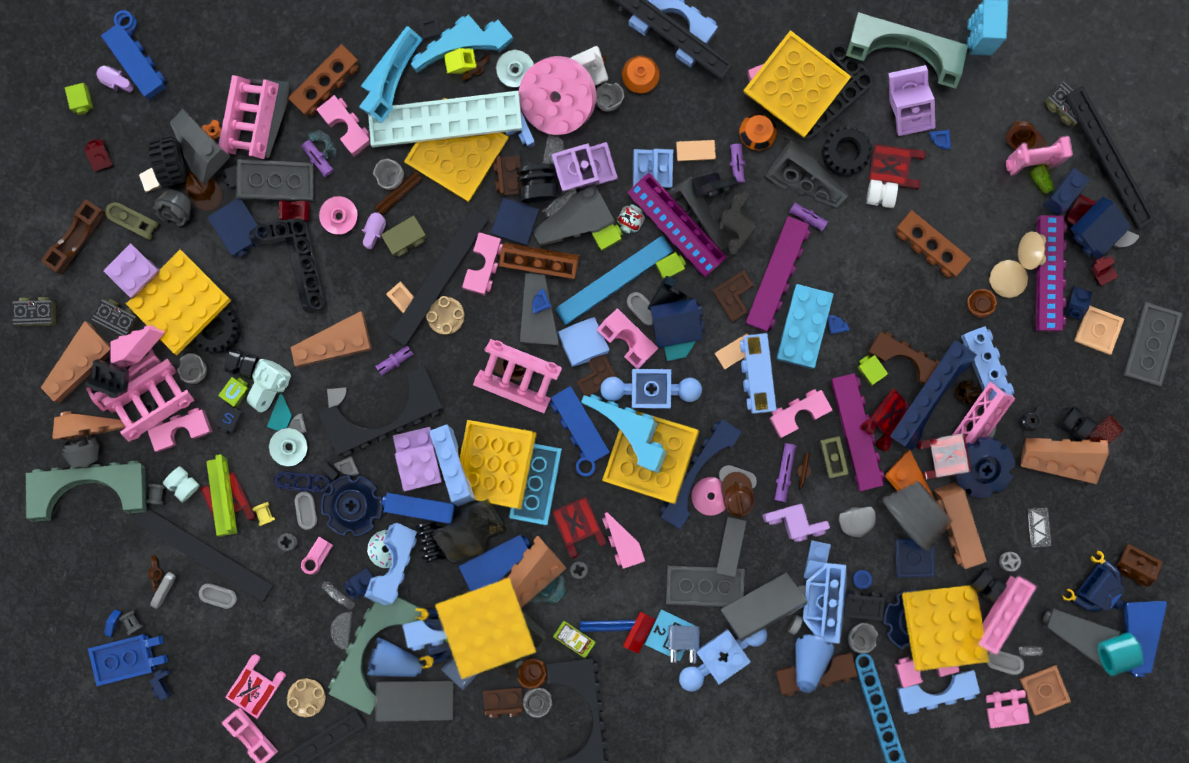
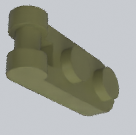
M117 202L109 204L105 210L108 219L150 241L153 237L154 229H157L159 225L154 220ZM143 222L148 224L145 231L140 229Z

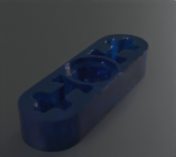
M282 471L274 477V483L280 489L323 493L329 490V485L331 484L330 479L324 475ZM283 475H285L286 479H292V475H295L293 479L294 487H291L292 483L287 482L282 486L278 479L282 478ZM302 476L308 480V484L304 488L299 487L297 484L298 478ZM311 477H314L313 481L319 482L321 478H323V482H326V486H323L322 489H320V486L312 485L313 489H310V486L312 484Z

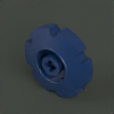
M979 437L975 444L966 443L971 472L955 474L954 479L963 490L967 489V493L970 496L976 498L991 497L992 492L995 490L999 493L1003 491L1013 478L1010 469L1015 467V459L1011 450L1006 445L1001 446V442L993 437Z
M350 475L334 480L329 485L331 492L323 493L321 499L322 515H328L329 521L326 523L328 527L343 536H346L349 531L353 533L354 537L370 532L375 527L373 520L375 518L381 519L383 513L382 497L375 495V491L378 489L377 486L362 476H358L355 481L351 479ZM352 500L354 504H357L353 511H351V508H348V504H351Z
M906 590L895 595L896 602L894 604L888 603L883 614V624L889 626V631L886 632L889 640L900 649H904L908 645L911 652L902 594L918 590Z

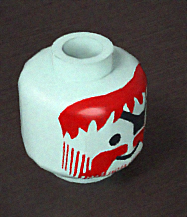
M632 204L623 207L617 218L618 224L621 225L620 230L628 234L631 231L638 232L645 220L644 211Z

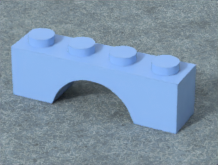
M444 425L431 430L430 435L451 502L458 507L474 501L475 497L471 484L460 462L459 447L453 429L448 425Z
M399 523L389 525L383 543L391 553V567L384 576L371 578L365 594L366 598L383 605L392 604L398 596L397 588L403 581V571L410 561L409 553L416 543L415 536L417 531Z
M423 620L403 624L408 648L412 647L413 651L425 648L424 644L432 643V646L443 644V640L447 639L445 630H433Z
M972 669L952 674L949 686L938 694L925 693L917 684L905 688H896L901 709L904 712H908V714L917 713L919 708L926 707L927 710L937 708L938 704L943 702L946 705L954 704L957 702L956 699L963 697L964 700L976 698L975 694L980 693L975 671Z

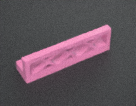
M152 348L148 351L149 354L143 357L139 363L133 364L127 369L129 371L128 383L162 362L155 355ZM117 365V367L123 368V369H125V370H126V368H127V367H123V366ZM87 387L86 390L91 400L103 412L107 410L102 399L108 395L102 392L94 394L92 388Z
M989 382L952 435L965 433L966 443L969 442L971 444H975L979 437H988L1015 398L1011 394L1002 391L994 383ZM993 389L997 392V395L993 400L989 401V394ZM980 406H984L982 416H978ZM973 421L972 430L967 432L968 423Z

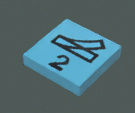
M661 609L645 645L670 656L671 649H668L669 625H695ZM677 649L678 661L681 660L685 650Z

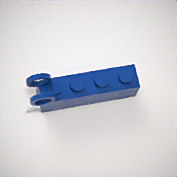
M121 10L114 16L115 26L103 33L101 37L143 96L149 100L166 88V85L163 83L166 79L160 71L156 73L153 69L154 62L149 56L145 57L142 51L144 48L138 40L134 42L131 38L132 32L137 27L136 19L130 12ZM124 18H130L128 25L121 26Z
M570 386L551 397L553 402L550 405L555 413L559 411L562 416L560 422L564 429L569 428L572 433L569 437L574 446L579 445L582 450L579 453L581 458L576 463V470L581 476L587 477L595 471L594 462L610 452ZM584 460L590 461L592 464V470L589 473H582L579 469L580 463Z

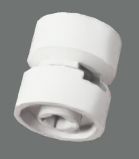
M870 180L867 204L877 206L881 203L883 207L894 208L898 184L887 182L884 185L882 181Z

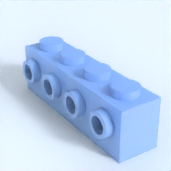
M986 326L963 334L961 338L964 346L977 354L972 362V366L982 392L989 382H992L1002 391L1011 395L1014 394L1011 383H1008L1005 377L1007 376V371L1004 365H1001L999 362V351L996 347H993L991 331L987 330ZM993 389L989 394V401L993 400L997 395V392Z

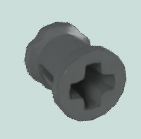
M148 484L150 491L146 503L163 505L162 495L163 489H166V486Z
M282 534L278 538V546L284 551L293 550L298 542L293 534ZM287 538L292 540L289 547L283 543Z
M581 561L573 563L570 569L571 575L576 579L584 578L588 571L586 564ZM576 565L585 569L580 576L578 573H574Z
M134 610L118 619L127 629L128 636L143 628V625L139 624L134 616Z

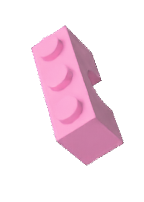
M334 95L317 108V111L330 127L338 122H344L348 125L347 133L340 140L351 154L356 156L371 144L369 139L370 133L365 127L362 129L357 124L359 119L353 112L351 114L347 112L346 108L348 106L342 98L337 99Z
M478 233L473 251L476 254L482 255L486 263L479 271L467 270L462 286L464 290L485 296L486 292L491 291L493 281L490 279L492 273L496 274L498 268L496 259L498 255L501 256V248L503 246L500 238Z
M618 308L597 329L610 343L614 339L619 338L628 344L629 351L624 357L636 369H639L658 350V347Z
M814 389L805 394L807 398L800 401L797 398L788 403L789 408L783 410L781 407L771 412L773 416L769 419L780 438L799 429L795 423V415L798 411L805 410L809 412L813 420L832 411L822 390L817 392Z
M199 408L188 411V415L183 417L181 415L169 418L170 422L163 424V421L147 430L155 452H161L177 446L174 436L179 428L185 427L193 439L213 432L206 412L199 410Z
M910 657L898 659L899 663L894 665L901 687L905 688L922 683L920 671H915L913 659H910ZM958 666L939 668L936 671L938 676L942 677L959 672Z
M241 708L234 711L222 722L234 738L237 737L244 743L248 749L247 753L256 763H266L278 752Z

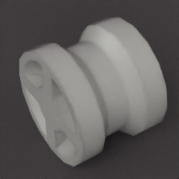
M1005 552L999 558V565L1003 570L1015 571L1020 567L1021 559L1014 552Z

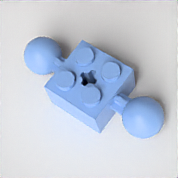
M632 369V383H623L617 377H609L601 384V394L606 400L617 401L623 395H632V409H671V395H679L686 402H694L699 399L702 393L700 382L694 378H685L679 384H671V369ZM650 384L653 385V388H657V391H654L653 394H649V391H646Z
M766 628L742 642L740 639L735 640L728 629L697 650V654L704 663L698 668L687 667L680 673L679 682L682 688L691 692L700 689L703 685L704 677L709 673L720 684L750 663V660L743 652V649L749 645L753 647L762 645L767 639ZM720 652L728 653L726 661L718 660Z

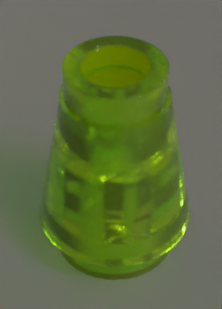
M1041 164L1030 170L1031 177L1043 190L1044 194L1054 189L1048 167Z

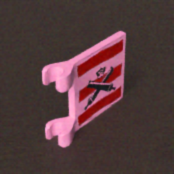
M254 654L225 698L258 719L286 677V674L280 671L276 674L273 681H270L254 670V667L260 660V656Z

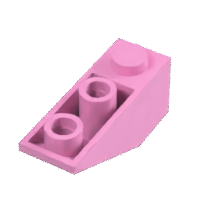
M145 326L142 330L132 331L131 334L126 336H119L118 339L111 341V364L128 367L139 363L162 337L164 331L156 329L155 326Z
M605 513L606 517L602 519L605 528H610L612 536H609L612 547L616 546L618 554L615 555L618 566L622 565L624 569L644 562L639 542L612 516Z

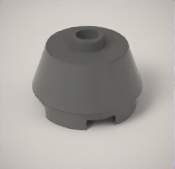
M166 190L154 201L153 209H156L155 215L167 223L168 220L176 222V226H183L189 220L191 201L183 193L175 190Z
M92 435L78 437L71 444L69 441L61 444L63 450L61 454L71 467L85 468L98 460L99 442Z

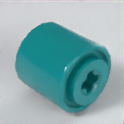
M1125 633L1098 644L1097 650L1100 661L1110 676L1118 675L1143 664L1141 646L1131 633Z

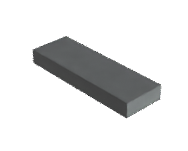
M727 517L716 574L735 578L746 521Z

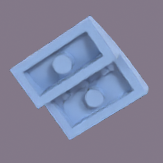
M634 149L632 187L650 173L663 188H672L673 150Z
M595 317L571 325L557 333L572 367L589 362L591 358L609 352V347L604 337L597 331L599 326Z

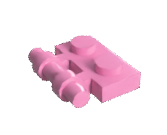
M1013 689L1005 693H999L998 691L985 696L987 703L994 702V707L987 708L990 728L1029 723L1027 704H1019L1018 702L1019 698L1026 697L1024 690L1017 691V689ZM1011 700L1012 705L1001 706V701Z

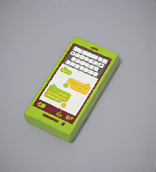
M565 621L562 622L553 636L584 658H586L596 643Z

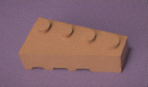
M362 311L290 347L294 365L298 368L372 350L365 316Z
M84 321L41 388L54 402L60 403L92 373L94 360L100 359L105 361L111 356V345L91 323Z
M1026 438L1020 453L1021 467L1097 484L1109 454L1107 440H1100V442H1090V440L1070 442V439L1052 441V439Z
M955 482L933 489L937 503L952 520L946 529H948L950 535L948 536L949 542L956 551L954 554L956 563L967 569L987 562L965 491Z
M539 536L535 538V544L532 548H527L523 553L524 558L518 565L514 564L511 568V574L507 577L510 578L520 609L567 569Z

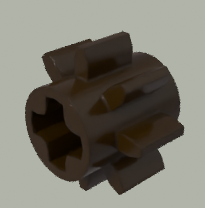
M973 380L962 381L960 386L956 388L957 399L962 400V404L975 403L976 398L980 396L979 386L973 385Z

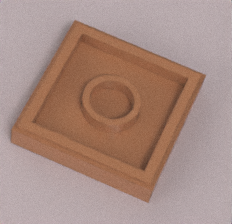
M1057 665L1019 679L1034 716L1071 702Z

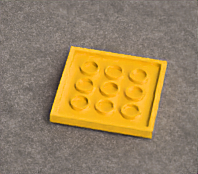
M790 30L743 92L805 138L851 76Z
M500 132L416 142L404 163L467 202H470L509 137Z
M179 250L159 270L160 272L133 299L131 298L126 303L147 326H155L156 329L164 331L160 340L175 355H178L231 302L224 292L182 250Z
M636 411V414H637V415H640V416L643 415L642 412ZM652 416L654 417L653 421L658 423L650 444L652 442L663 445L662 449L667 451L660 472L656 473L638 465L639 460L631 443L619 429L602 481L676 504L699 430Z
M467 420L460 462L471 484L475 500L521 509L536 432Z
M510 578L436 604L462 679L536 652Z
M970 585L902 594L915 671L989 662L987 649L978 644L984 635L977 591Z

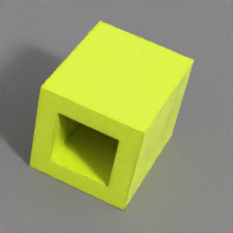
M459 48L444 55L447 73L462 74L476 68L473 49Z

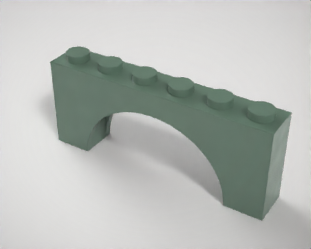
M858 12L846 56L864 61L866 56L876 49L886 47L905 49L921 56L933 66L937 73L939 84L956 89L962 76L968 45Z
M129 461L128 464L124 465L109 463L108 466L92 464L89 468L70 467L67 470H63V468H52L51 471H44L42 469L32 470V473H26V519L31 522L51 521L52 511L58 499L71 488L87 483L103 484L114 489L121 499L123 510L127 514L147 512L145 466L139 463V461Z
M397 596L392 604L388 605L373 601L375 603L372 609L368 608L363 617L366 620L363 627L359 626L354 635L357 637L355 643H350L346 654H348L346 661L342 660L337 669L340 673L336 679H332L328 687L331 689L330 695L369 715L375 709V691L367 683L363 670V659L368 644L385 627L419 621L415 617L421 616V611L415 610L421 607Z

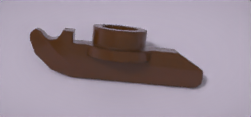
M488 53L479 61H475L476 68L467 71L462 77L463 81L471 78L473 74L479 75L483 72V65L490 58Z
M810 453L805 454L803 465H800L797 469V474L800 477V490L804 486L805 478H808L811 474V468L808 466Z
M151 555V568L148 571V577L151 580L154 593L158 590V580L162 577V571L157 567L156 556Z

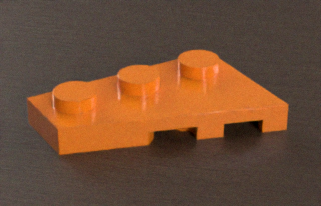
M907 450L886 473V479L897 491L919 481L933 497L911 451Z

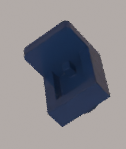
M1074 286L1064 314L1082 320L1089 310L1092 292Z
M367 568L343 584L346 594L352 597L353 600L367 591L369 582L373 578Z
M161 669L154 673V678L150 680L154 696L161 701L171 696L162 679L171 674L170 670L164 671V669Z

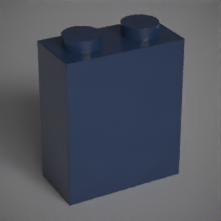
M1076 168L1072 169L1062 178L1042 206L1055 216H1059L1069 208L1090 179Z
M1102 196L1070 229L1074 233V239L1083 246V252L1089 257L1093 256L1099 259L1131 226L1115 202Z
M237 198L208 216L209 221L234 258L245 256L248 253L247 250L253 246L254 248L261 246L253 244L249 239V232L259 224L243 199ZM257 230L259 237L263 238V234Z
M696 298L650 307L658 348L703 339L702 331H705L704 321L700 320V317H703L701 305H697Z

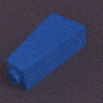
M387 493L386 496H383L381 504L384 512L450 524L454 523L455 504Z
M519 535L458 567L470 590L474 591L499 582L511 570L514 564H518L524 558L523 553L527 548L531 547V544L527 537L523 538L522 535Z
M1166 601L1124 602L1125 633H1131L1137 639L1143 652V664L1127 671L1132 673L1134 677L1146 676L1145 673L1152 672L1167 606Z

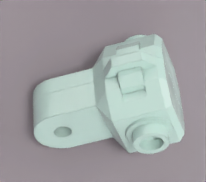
M260 359L252 373L254 384L247 396V403L258 412L266 411L270 407L276 393L284 392L291 378L289 371L273 361Z

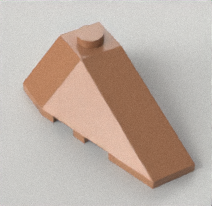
M71 411L60 413L59 417H54L53 439L65 441L121 430L126 427L122 420L72 414Z

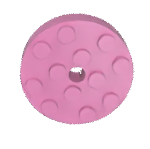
M563 56L548 57L534 64L524 74L519 87L520 105L523 114L534 127L548 134L562 135L578 129L590 118L596 104V88L589 72L577 61ZM555 91L560 94L561 99H558L557 97L553 99V97H555Z

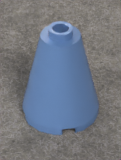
M804 635L803 639L797 638L795 644L796 683L801 691L811 692L816 689L834 653V646L831 642L830 645L825 643V639L822 637Z
M377 637L375 641L377 648L372 649L368 664L370 671L367 675L416 677L417 674L421 673L423 663L420 662L419 657Z

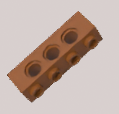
M341 44L288 99L306 117L314 115L317 112V108H319L318 106L323 101H328L336 88L339 89L345 83L344 79L349 74L353 75L359 69V61ZM337 65H343L341 72H334V68ZM323 79H330L329 85H321ZM316 92L317 96L315 99L309 100L307 98L308 94Z
M912 210L895 229L896 235L901 240L910 242L913 250L919 254L922 252L927 256L926 260L933 266L938 265L942 269L941 272L948 278L952 277L954 279L971 260L970 257ZM918 229L921 232V238H915L912 235V230ZM928 241H932L936 244L935 250L932 251L928 249ZM942 254H949L951 261L949 263L944 262Z
M504 243L501 248L499 266L575 279L580 255Z

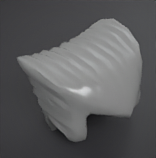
M870 506L864 508L851 507L845 512L840 513L839 516L842 531L849 536L861 538L872 530L876 522L875 511Z

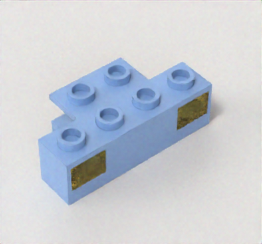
M767 333L744 336L743 341H740L741 352L745 353L744 360L741 362L742 373H746V379L743 381L744 392H748V396H750V398H747V408L751 410L752 414L776 411Z

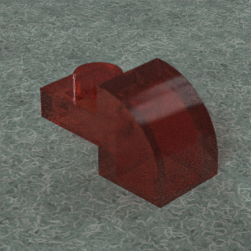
M1110 414L1096 426L1085 440H1090V442L1107 440L1108 444H1110L1122 433L1124 428Z

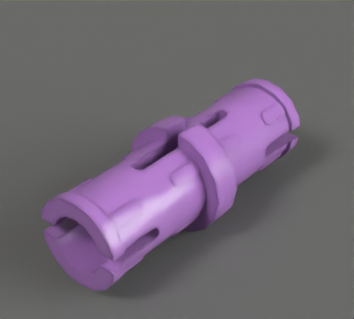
M311 140L306 141L301 146L310 157V162L318 167L324 177L334 171L325 160V155L318 151Z
M742 144L730 145L732 158L730 166L732 167L733 177L735 176L737 184L745 183V161H743ZM737 156H738L739 172H738V169H737Z
M796 202L789 211V213L797 216L803 222L814 226L821 232L828 223L827 220L814 214L813 210L809 211Z
M408 345L394 355L390 354L388 359L375 366L377 370L385 366L383 370L379 371L381 376L394 367L398 368L400 363L414 355L412 351L404 355L405 352L410 350Z

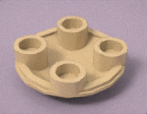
M1031 231L1026 233L1021 239L1018 247V258L1025 269L1032 270L1038 267V265L1045 263L1046 237L1044 235Z
M1005 260L994 266L990 274L989 283L1000 296L1012 298L1020 295L1025 290L1028 283V275L1020 263Z
M446 296L436 299L426 314L430 327L435 332L446 335L455 333L460 329L465 316L462 305L457 300Z
M300 679L289 689L287 705L298 716H314L324 706L326 699L325 691L321 684L315 680Z

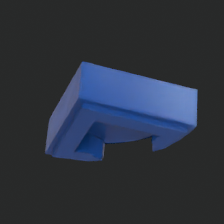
M949 130L929 133L931 140L936 146L945 150L951 149Z
M544 289L540 290L533 299V314L551 307Z
M828 315L827 322L830 335L850 331L844 320L835 315Z
M113 610L109 616L104 631L106 636H112L118 624L121 611Z

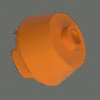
M635 56L629 59L622 69V80L625 86L636 93L649 92L659 81L660 72L657 64L646 56Z

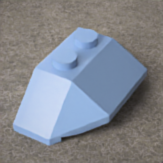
M826 563L806 581L805 598L808 604L804 606L803 620L815 636L824 638L825 642H840L847 587L846 565Z

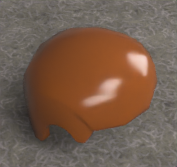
M986 289L974 290L967 299L969 311L972 315L979 318L990 316L997 307L995 295Z
M535 658L525 660L518 668L517 679L525 688H538L546 680L547 668L541 660Z

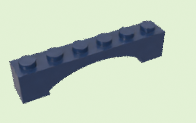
M955 340L890 437L913 451L923 436V430L934 408L959 375L965 370L967 371L977 354Z
M723 419L720 423L716 421L711 429L714 432L711 438L706 437L700 446L703 448L700 455L696 453L690 462L693 466L690 471H686L676 504L665 502L659 511L662 513V519L678 529L682 528L691 514L687 511L688 497L692 483L699 470L715 453L725 447L732 448L742 431Z

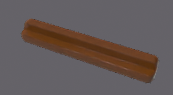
M413 172L376 205L375 210L383 215L422 180L419 173Z

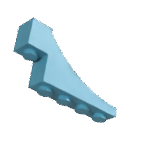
M469 15L463 16L456 21L455 27L451 30H445L437 42L432 41L426 47L427 50L424 53H418L414 56L411 66L418 73L429 64L443 58L445 54L459 48L497 50L500 53L513 42V36L499 20L490 22L483 32Z
M410 27L404 29L361 85L369 94L359 107L380 123H383L393 110L392 103L398 81L408 60L423 40Z
M592 394L590 397L584 395L581 403L607 416L624 433L637 455L638 465L659 473L667 451L662 449L663 445L652 442L650 444L658 423L653 421L654 417L644 413L642 416L637 415L635 410L628 407L623 410L618 408L619 404L608 401V403L601 402L602 398Z

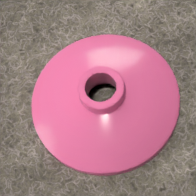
M341 196L326 200L319 212L322 226L332 234L349 232L355 226L358 218L357 209L352 201ZM338 213L343 215L340 220L336 219Z
M707 477L695 484L691 499L694 507L700 513L717 515L725 510L720 479ZM712 492L714 494L713 500L707 498L708 493Z

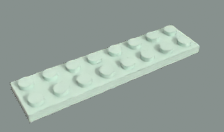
M519 91L392 106L393 110L383 123L369 116L370 142L372 147L523 130Z

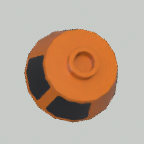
M755 113L743 120L739 132L741 140L747 147L754 150H763L770 147L776 140L777 127L771 117L766 114Z

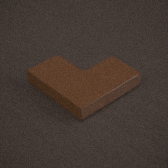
M744 270L712 290V293L732 323L748 313L739 296L754 287Z
M605 354L591 358L587 363L592 373L576 381L583 396L589 397L591 394L593 395L600 391L601 384L606 378L617 377Z

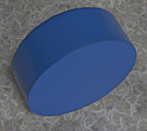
M858 570L854 573L852 582L858 589H867L872 583V576L868 571Z

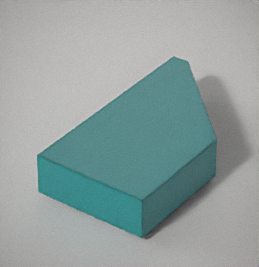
M696 341L664 347L667 362L686 358Z
M282 394L278 397L267 427L277 431L288 428L292 419V413Z

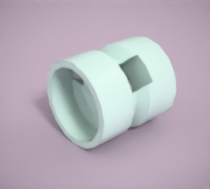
M181 466L171 472L163 482V485L170 491H175L174 495L182 503L190 498L200 486L192 477L188 478V473Z

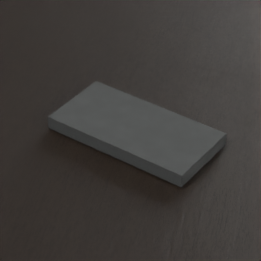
M237 159L236 198L312 202L313 164Z
M1147 302L1144 303L1123 376L1159 387L1162 386L1183 313Z
M667 566L666 604L726 607L744 596L745 569L737 568L735 578L716 574L717 568Z
M786 572L722 608L721 613L742 642L808 603Z
M453 681L376 682L375 721L453 720Z

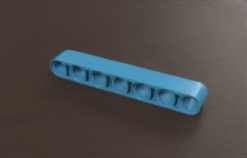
M664 236L657 238L555 309L556 313L563 323L568 325L649 270L656 262L672 254L674 250Z
M865 653L856 654L854 657L856 672L886 763H906L873 659ZM864 656L867 657L868 664L865 667H860L858 664L859 659ZM872 675L874 682L872 685L867 686L864 680L866 676ZM874 694H879L880 701L877 704H872L870 700ZM879 713H885L886 720L882 723L877 721ZM890 731L892 733L891 740L884 741L883 734ZM892 750H897L898 757L895 760L889 759V753Z

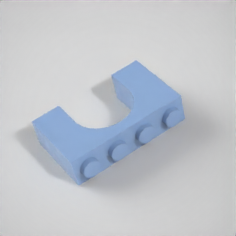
M648 0L664 13H677L687 21L690 32L706 44L709 43L717 31L718 26H716L714 20L709 17L704 18L700 15L701 12L698 9L685 5L684 0ZM634 15L629 20V26L644 36L650 29L649 26ZM678 49L675 57L691 68L695 60Z

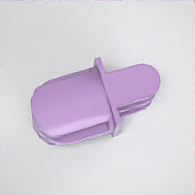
M102 66L97 70L96 74L100 82L116 92L119 88L127 92H131L134 89L133 84L124 78L125 74L122 71L109 66Z
M379 213L371 214L365 228L362 229L365 233L363 245L367 249L374 247L377 238L382 239L381 234H383L386 220Z

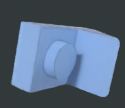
M521 112L523 130L508 131L506 136L521 131L518 135L522 144H527V147L530 148L535 146V142Z
M811 540L803 578L809 579L827 563L831 544Z

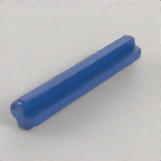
M636 620L581 621L580 631H631Z

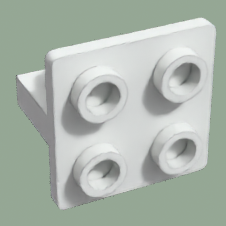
M595 46L571 57V59L580 63L589 72L595 86L608 80L599 47Z

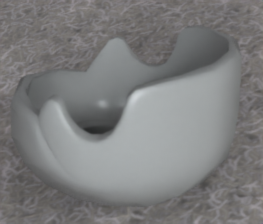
M603 83L596 88L595 105L603 111L617 109L624 98L623 89L617 83Z
M383 159L376 164L373 175L382 188L391 190L396 189L403 182L404 171L399 163L391 159Z
M187 353L180 358V367L177 371L182 381L187 384H198L205 378L207 366L205 361L197 354Z
M868 623L858 624L849 632L848 644L858 654L870 653L877 645L876 638L878 632L874 626Z
M543 688L528 690L523 698L525 712L532 717L546 715L552 707L551 694Z

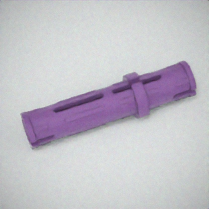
M784 443L779 478L776 479L777 489L774 498L776 501L786 502L788 487L791 486L790 476L797 445Z

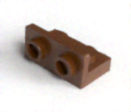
M520 155L510 157L496 156L497 161L493 162L494 173H498L499 180H495L496 192L500 191L501 197L519 195L518 188L523 186V183L517 181L520 175H517L516 168L521 167Z
M1127 544L1120 562L1115 567L1122 576L1129 577L1139 585L1149 587L1156 581L1163 561Z
M522 687L483 690L484 715H489V718H498L500 714L508 713L509 717L520 716V712L524 711Z

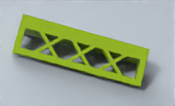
M216 455V459L207 461L216 535L221 537L236 534L237 527L227 458L223 455Z

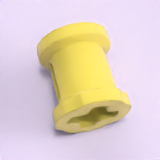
M268 502L252 508L259 519V526L275 520L268 508Z

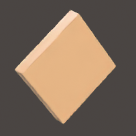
M1089 306V310L1080 323L1074 342L1111 355L1124 318Z

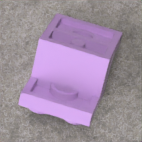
M926 65L888 73L890 104L896 117V132L898 136L934 129L935 99L928 85V69Z
M607 142L589 147V144H584L551 154L562 192L578 187L584 190L593 184L597 186L618 180Z
M129 244L110 263L104 272L133 299L160 272V269L152 261L145 258L132 244Z
M431 427L393 435L397 452L395 457L404 491L442 482L438 467L439 460L430 435Z
M802 504L762 515L764 522H769L770 525L782 522L781 518H783L789 539H794L795 542L808 539L807 535L813 534V536L825 534L826 529L830 528L828 521L808 525Z

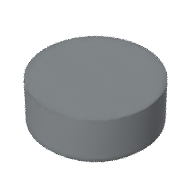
M795 614L788 625L787 632L793 635L796 634L801 627L802 617Z

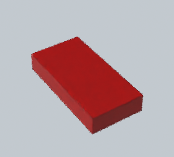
M640 612L623 647L639 654L656 619Z

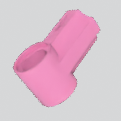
M318 537L306 558L302 560V570L310 575L318 573L334 545ZM313 560L316 564L315 569L308 571L306 564L308 561Z

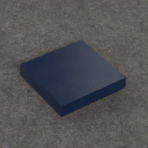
M503 198L491 234L528 246L539 209Z
M895 539L896 578L935 577V545L932 546L931 550L927 551L921 548L914 539Z

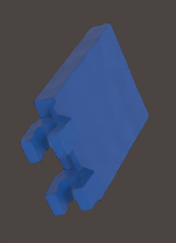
M143 634L88 648L96 686L151 673L156 669L155 665L168 662L167 654L153 658L151 646L164 643L163 636L149 639L148 635L145 636Z

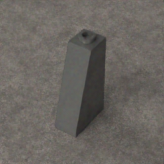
M536 272L525 273L520 343L559 347L552 307L533 314L532 310L533 299L542 289H544L550 302L545 275Z
M1052 608L1046 611L1043 617L1045 628L1100 667H1103L1098 655V644L1120 634L1119 631Z

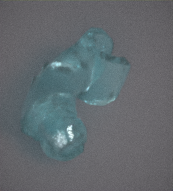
M319 129L308 133L309 140L325 143L326 147L323 153L326 158H328L327 154L329 151H333L334 157L337 156L336 148L330 136Z

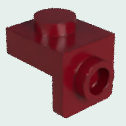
M95 139L87 143L85 153L94 172L112 166V161L107 153L103 139L99 141Z
M1079 194L1069 209L1066 220L1074 225L1096 202Z
M279 201V220L299 218L309 221V202Z
M1105 256L1094 262L1095 265L1091 271L1101 286L1118 277L1113 268L1115 262L1111 256L1105 258Z

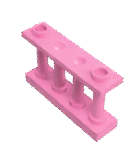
M232 75L219 145L229 154L236 155L238 148L250 150V156L264 159L279 84L263 80L262 86L250 85L251 80ZM248 92L261 94L259 105L246 103ZM244 111L257 113L255 124L242 122ZM241 130L253 131L251 143L239 141Z
M1069 136L1061 137L1050 147L1027 150L1026 143L1022 144L1006 160L1007 171H1010L1011 176H1014L1026 166L1044 163L1048 165V170L1056 169L1072 156Z
M490 339L485 348L486 352L491 353L485 371H479L473 385L545 413L551 400L550 397L546 396L552 378L557 380L562 367L507 346L500 341ZM498 357L508 360L503 378L492 374ZM516 364L526 368L521 385L510 382ZM534 371L544 375L538 393L528 389Z
M168 359L129 382L128 391L117 398L107 396L102 399V402L111 413L116 411L126 427L120 432L128 442L137 439L140 434L178 410L186 408L194 401L187 390L184 392L180 390L173 378V374L177 373V371ZM166 380L176 396L166 403L156 388V385ZM148 390L159 408L151 413L147 411L140 399V395ZM131 401L134 402L142 416L140 420L133 424L123 408L124 405Z
M1009 577L1006 582V589L996 599L983 621L984 635L978 644L987 649L988 652L990 651L997 655L1036 586L1021 577Z

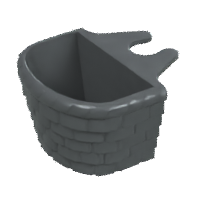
M919 481L883 498V502L889 511L924 550H931L932 546L937 542L936 540L941 537L940 535L945 532L944 530L952 522L951 518Z

